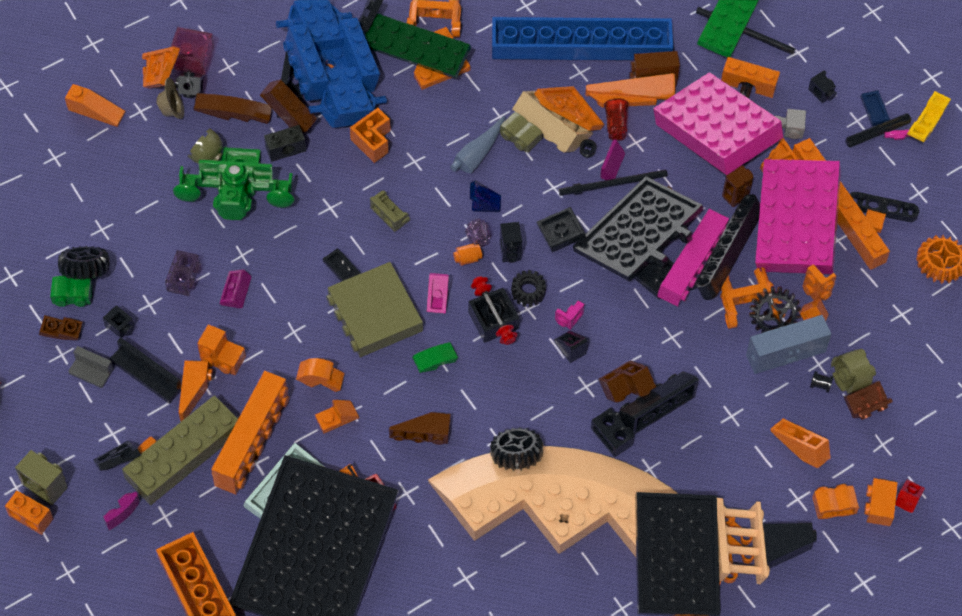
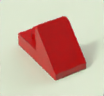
M907 479L898 494L895 505L913 513L925 488Z

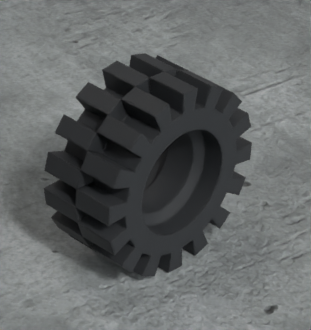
M524 270L522 275L518 273L513 278L511 294L514 301L517 299V304L522 302L523 307H526V304L532 307V303L537 306L538 302H542L545 297V279H543L541 274L538 276L536 271L534 274H531L532 270H528V273ZM525 284H531L535 286L536 290L533 293H525L521 287Z

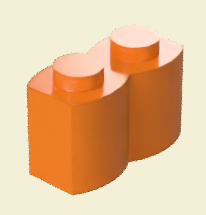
M846 484L838 485L834 489L820 487L814 491L812 496L818 519L850 516L857 514L859 509L854 487L847 486Z

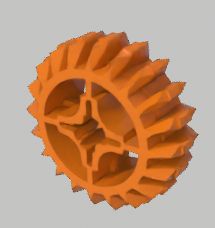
M943 234L941 238L935 235L933 239L929 237L926 242H923L918 249L916 257L918 268H922L921 274L927 273V279L932 277L933 282L940 280L941 284L944 283V280L948 283L952 280H958L962 276V245H958V240L952 241L951 236L946 239Z

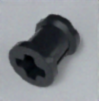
M815 371L810 388L817 387L829 393L834 376L827 377Z

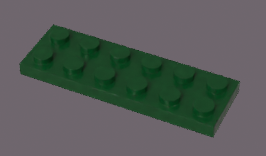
M378 13L365 34L370 50L456 79L471 50V45Z

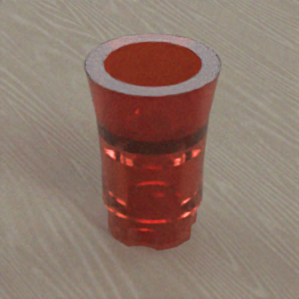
M621 98L607 100L604 103L609 139L624 140L627 132L629 102Z

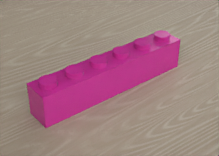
M711 209L707 211L693 233V239L686 244L662 282L657 297L677 307L681 300H686L690 292L688 289L695 286L696 276L702 271L704 263L707 262L725 230L729 218Z

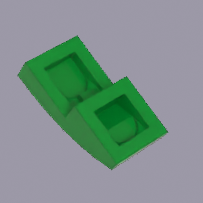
M450 342L428 348L412 357L420 373L437 370L439 365L454 363L458 359Z

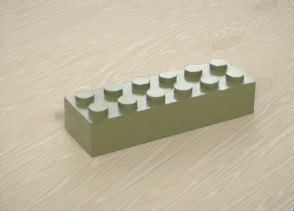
M214 395L141 453V456L122 469L125 480L151 506L225 445L238 418Z

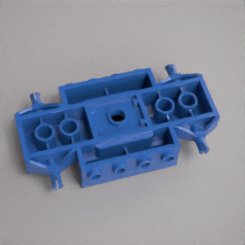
M296 0L290 7L288 19L276 21V28L287 27L288 29L286 39L283 41V48L288 53L289 64L293 66L294 76L300 84L301 94L304 95L306 101L321 99V104L309 106L310 114L320 112L332 128L350 126L371 113L377 104L387 102L386 96L375 97L370 93L374 92L380 73L357 18H352L351 12H339L329 0ZM325 64H331V65H333L334 67H333V68H330L329 66H326Z

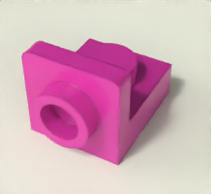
M577 301L574 306L571 305L566 313L557 309L555 311L556 322L560 326L571 330L584 314V304Z

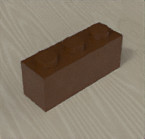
M281 79L270 82L260 93L264 101L289 127L299 125L303 133L307 132L317 120Z

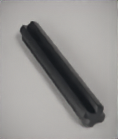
M905 113L848 136L845 142L848 147H853L880 136L884 132H890L911 123L912 119L908 113Z

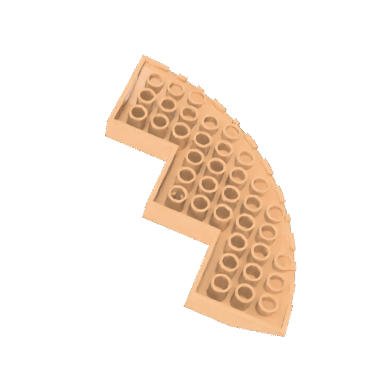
M544 446L541 461L536 462V466L530 465L529 469L522 468V471L520 469L513 471L511 468L505 470L504 467L499 468L498 464H494L492 456L488 453L451 466L428 479V482L474 541L524 509L558 554L608 522L636 557V492L678 494L671 487L649 473L626 462L599 453L554 446Z

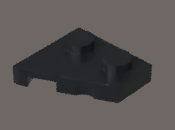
M367 0L363 13L358 19L363 32H368L384 0Z
M126 441L93 459L96 467L103 471L141 455L133 444Z

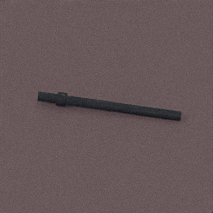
M699 6L696 10L697 14L708 18V20L713 12ZM745 27L743 34L791 55L795 53L796 48Z
M665 169L582 185L577 183L572 184L570 187L559 188L558 192L559 196L568 194L578 195L585 191L640 182L645 177L650 179L667 177L668 174Z

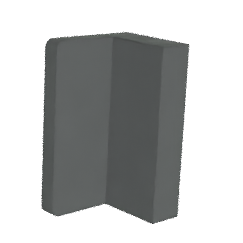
M77 346L73 352L76 360L70 367L69 374L99 388H103L114 370L112 362Z

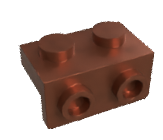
M876 381L867 387L844 396L852 417L861 418V420L872 416L871 412L875 410L880 412L889 408L888 404L893 402L892 398H887L880 381Z

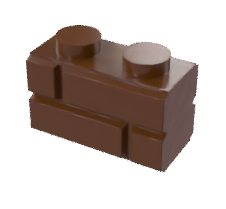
M742 165L726 175L722 197L731 207L737 206L743 197L750 194L754 176L749 169Z

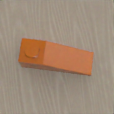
M72 84L65 97L69 111L118 127L125 115V110L90 89Z
M184 361L179 404L180 422L190 415L207 390L208 382L212 381L213 370L209 369L208 361Z
M784 418L770 428L771 432L796 456L811 466L819 468L831 458L829 440Z

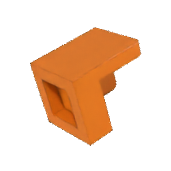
M820 298L803 305L800 311L803 320L823 315L826 321L829 315Z

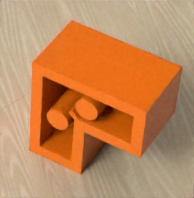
M376 108L350 127V140L374 163L388 153V140L383 136L390 132V118L379 108Z
M209 324L197 343L201 361H208L209 367L214 366L225 374L236 375L246 358L244 347L227 341L226 331Z

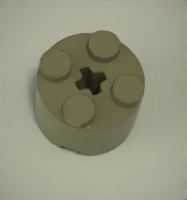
M856 349L834 357L831 362V367L835 368V372L832 373L835 383L841 391H847V394L871 385L873 376L876 375V370L873 365H870L863 349Z

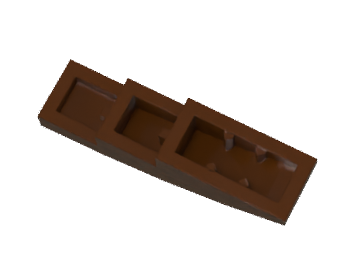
M197 93L193 108L194 111L227 121L231 117L244 122L252 119L268 124L271 114V107L268 104L217 94Z

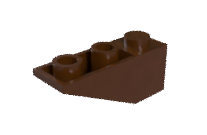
M430 412L390 426L389 438H393L396 441L412 440L416 443L448 444L451 414Z

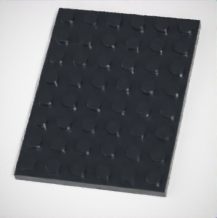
M284 455L229 602L231 607L258 616H355L399 490Z

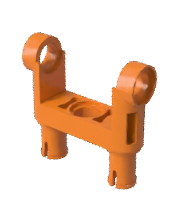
M412 0L407 23L416 26L417 17L452 19V37H460V0H449V2Z
M761 267V272L760 268L754 270V275L758 282L756 285L733 289L729 275L727 276L721 287L722 293L720 297L725 309V321L728 329L737 327L736 315L738 314L735 305L752 302L753 298L759 300L757 297L758 292L764 295V288L767 289V292H770V287L774 286L769 281L764 267ZM773 298V301L775 303H783L782 301H779L778 298ZM771 305L773 313L779 319L778 311L774 309L773 305Z

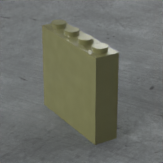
M391 262L328 287V295L326 296L328 304L334 307L337 321H341L343 324L342 330L344 335L350 337L351 348L353 352L357 351L360 358L423 332V322Z

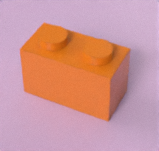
M874 478L872 484L867 486L866 496L869 497V503H866L864 508V515H867L866 522L891 526L894 519L898 482Z

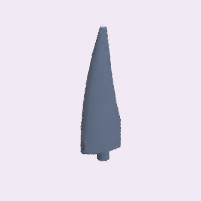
M505 117L500 118L477 139L469 142L456 155L453 164L450 166L451 170L455 172L459 168L471 174L494 144L500 132V125L504 122Z

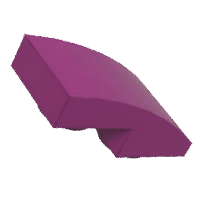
M136 491L123 495L118 500L120 508L112 509L103 516L108 530L121 524L137 508L140 501Z

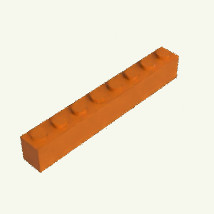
M810 138L794 145L793 152L799 160L826 161ZM840 181L837 223L870 270L886 263L890 250Z

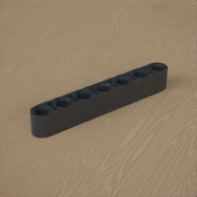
M749 194L742 198L696 279L695 284L704 300H711L717 296L759 220L760 203L754 194Z

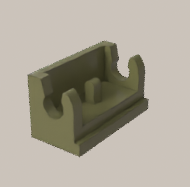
M384 190L370 198V208L394 232L410 221L409 214L407 212L403 213L388 198Z

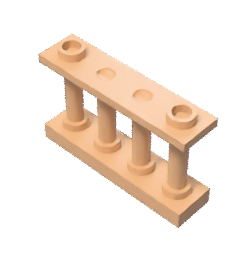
M717 498L719 581H723L731 572L755 574L757 584H761L769 576L770 569L767 565L762 521L764 512L761 510V502H756L749 510L726 508L723 504V498ZM725 516L749 518L751 529L728 527L725 524ZM727 535L753 537V547L731 546L727 543ZM728 554L754 556L755 566L731 564Z

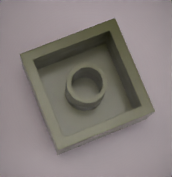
M30 450L15 467L21 484L50 505H53L68 488L65 481L66 478L62 473L63 469L56 463H49L42 453H35Z

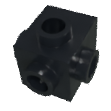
M191 70L181 73L175 82L178 94H183V97L192 98L197 93L202 94L204 74H195V71Z

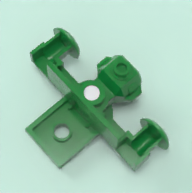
M224 147L222 161L199 160V175L185 174L184 167L180 166V183L173 188V194L181 201L193 202L201 196V192L196 186L217 188L219 194L214 197L213 208L217 210L223 219L242 220L246 213L251 210L252 200L250 198L255 195L256 190L271 191L267 194L266 198L268 203L274 207L287 208L294 203V197L290 194L293 187V175L289 173V181L274 180L272 164H260L261 150Z

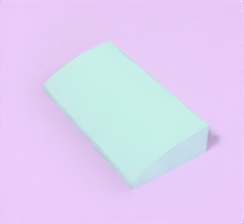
M296 443L285 454L323 466ZM283 457L244 502L243 506L260 519Z

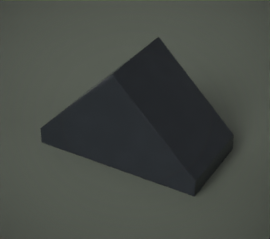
M568 331L554 339L556 345L570 363L586 355L587 338Z

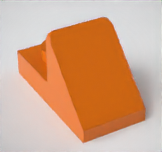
M332 400L333 407L315 414V419L323 434L359 419L351 401Z

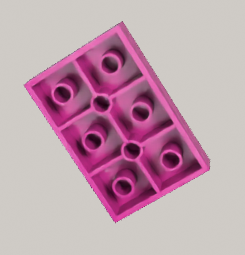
M710 72L653 108L657 126L726 175L783 138L781 120Z
M764 159L755 261L756 268H760V272L761 267H764L766 272L806 273L807 268L814 264L822 274L834 273L841 178L840 161Z

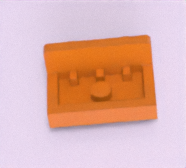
M813 264L807 268L802 286L803 290L813 300L820 298L825 301L832 295L837 276L833 273L825 278Z

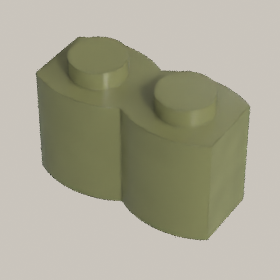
M514 112L500 125L502 138L513 142L520 151L523 150L528 153L542 140V131L517 112Z

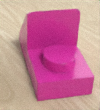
M430 273L427 312L446 313L449 275Z

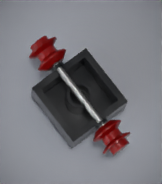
M479 276L473 280L471 288L476 289L474 294L480 297L468 301V313L484 343L502 337L500 343L510 345L516 340L517 333L513 331L519 329L520 318L504 288L490 292L492 285L487 284L488 278Z

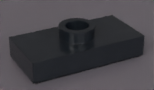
M338 248L323 258L324 264L341 282L361 274Z

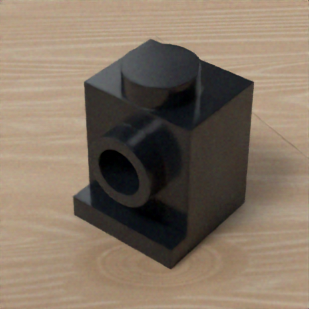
M825 70L811 78L808 90L821 103L832 100L837 95L835 91L836 86L831 79L826 77L827 72Z
M117 305L103 317L105 327L121 338L124 335L129 336L134 330L133 318Z

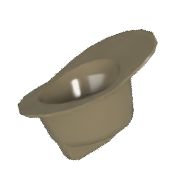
M168 77L165 81V90L159 93L156 103L164 116H175L178 119H182L184 117V106L173 80Z

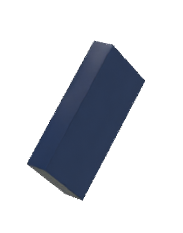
M879 90L861 94L860 98L871 126L890 120Z

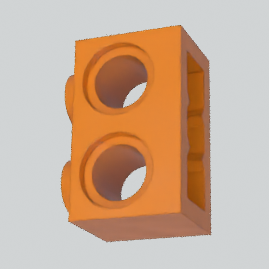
M16 491L5 505L6 511L11 518L41 535L53 520L50 509L19 491Z

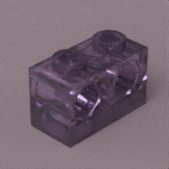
M180 250L176 251L165 280L168 292L189 296L191 290L195 289L196 275L200 274L202 269L199 255Z

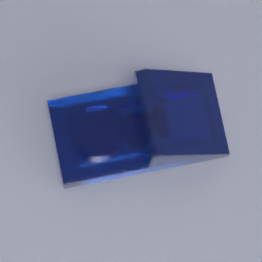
M476 180L470 183L472 211H501L500 194Z

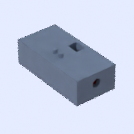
M823 315L751 336L746 356L754 374H758L825 353L831 338V332Z

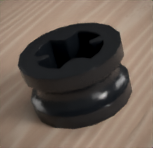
M591 139L583 140L580 143V154L585 158L595 155L596 143Z

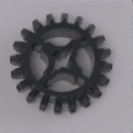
M87 245L85 247H72V249H66L58 255L59 273L66 278H73L74 280L95 279L97 276L101 277L103 274H106L109 270L110 257L108 252L100 247H87Z
M771 286L770 292H767V289L764 288V295L759 292L757 293L759 300L756 298L752 299L755 305L749 306V309L753 311L749 313V317L753 318L751 320L752 325L757 324L755 327L757 331L762 329L761 333L798 322L796 319H800L801 314L797 312H800L802 309L800 306H797L800 303L799 300H794L795 294L789 295V289H785L782 293L781 286L778 287L777 291H775L774 286ZM773 298L783 299L787 303L777 304L773 301ZM767 301L768 309L763 312L764 314L759 315L762 305ZM771 305H773L774 309L778 311L779 319L773 313ZM791 309L789 318L783 322V314ZM774 320L778 325H769L763 321Z
M512 427L511 430L505 429L503 433L498 432V436L493 437L490 445V455L494 464H498L499 468L504 467L505 470L511 468L513 471L520 469L522 471V468L529 469L530 465L536 466V462L541 461L544 446L540 435L536 434L535 430L529 431L528 428L521 429L519 427L514 429Z

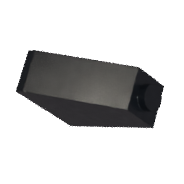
M812 523L763 525L766 559L769 569L811 550L813 543L817 541L816 530H813Z

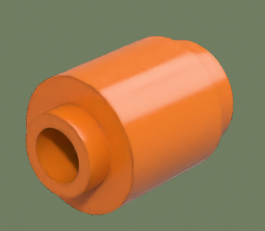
M472 243L457 247L456 252H453L455 262L463 266L478 262L479 259H482V252L479 244L474 245Z

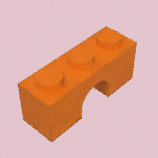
M728 57L721 80L729 86L738 88L741 82L751 83L756 88V94L773 98L780 72Z

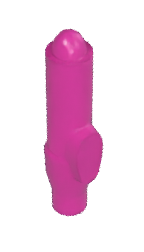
M909 130L884 132L885 138H893L894 140H903L905 137L912 136L907 135Z

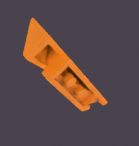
M675 74L586 85L585 96H591L602 108L656 105L657 99L667 100L675 95Z

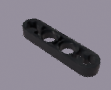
M861 192L850 193L853 199H857L856 204L863 213H867V210L886 214L885 217L914 222L917 220L920 212L918 206L913 203ZM876 202L879 207L872 208L869 206V203ZM894 206L897 211L890 212L887 207Z

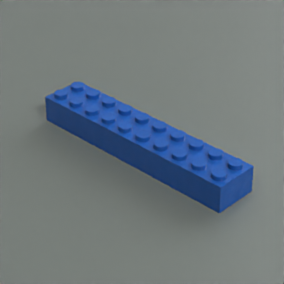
M492 17V59L633 60L634 54L673 51L672 18Z

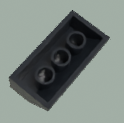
M684 371L678 375H671L663 384H657L648 395L638 396L634 402L624 404L619 411L622 422L626 427L629 426L634 434H637L695 398L699 379Z

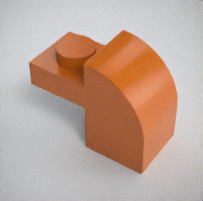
M310 358L300 362L296 380L311 388L321 384L337 392L341 389L344 373L334 368L333 362L325 359Z

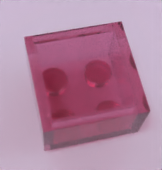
M177 27L171 47L180 48L173 69L181 71L191 70L197 74L205 75L214 49L213 34Z

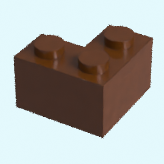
M631 360L598 379L606 398L615 403L625 400L626 396L631 393L638 396H646L656 387L648 367Z

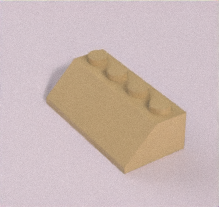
M523 91L513 107L515 112L522 115L528 122L536 125L542 131L543 137L546 140L554 142L557 148L564 153L574 152L580 147V143L583 140L589 139L593 134L592 131L541 105L538 98L534 95L536 91Z

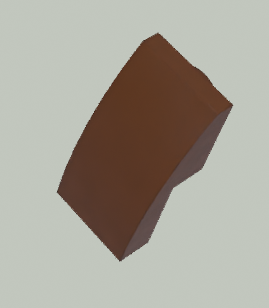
M44 315L39 335L62 340H78L83 322L66 317L61 320Z

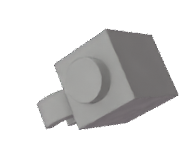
M787 109L785 118L775 116L781 120L782 129L785 128L784 137L791 139L803 138L805 110Z

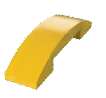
M934 91L917 121L913 123L907 135L925 142L941 119L951 98Z

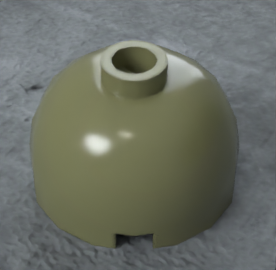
M211 128L206 131L208 133L206 137L202 135L190 150L192 154L187 156L198 165L199 160L219 161L223 155L220 153L223 148V142L219 135Z

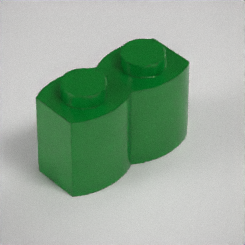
M64 276L53 277L50 294L52 304L59 307L69 304L83 307L91 304L92 280L91 278L88 280H74Z

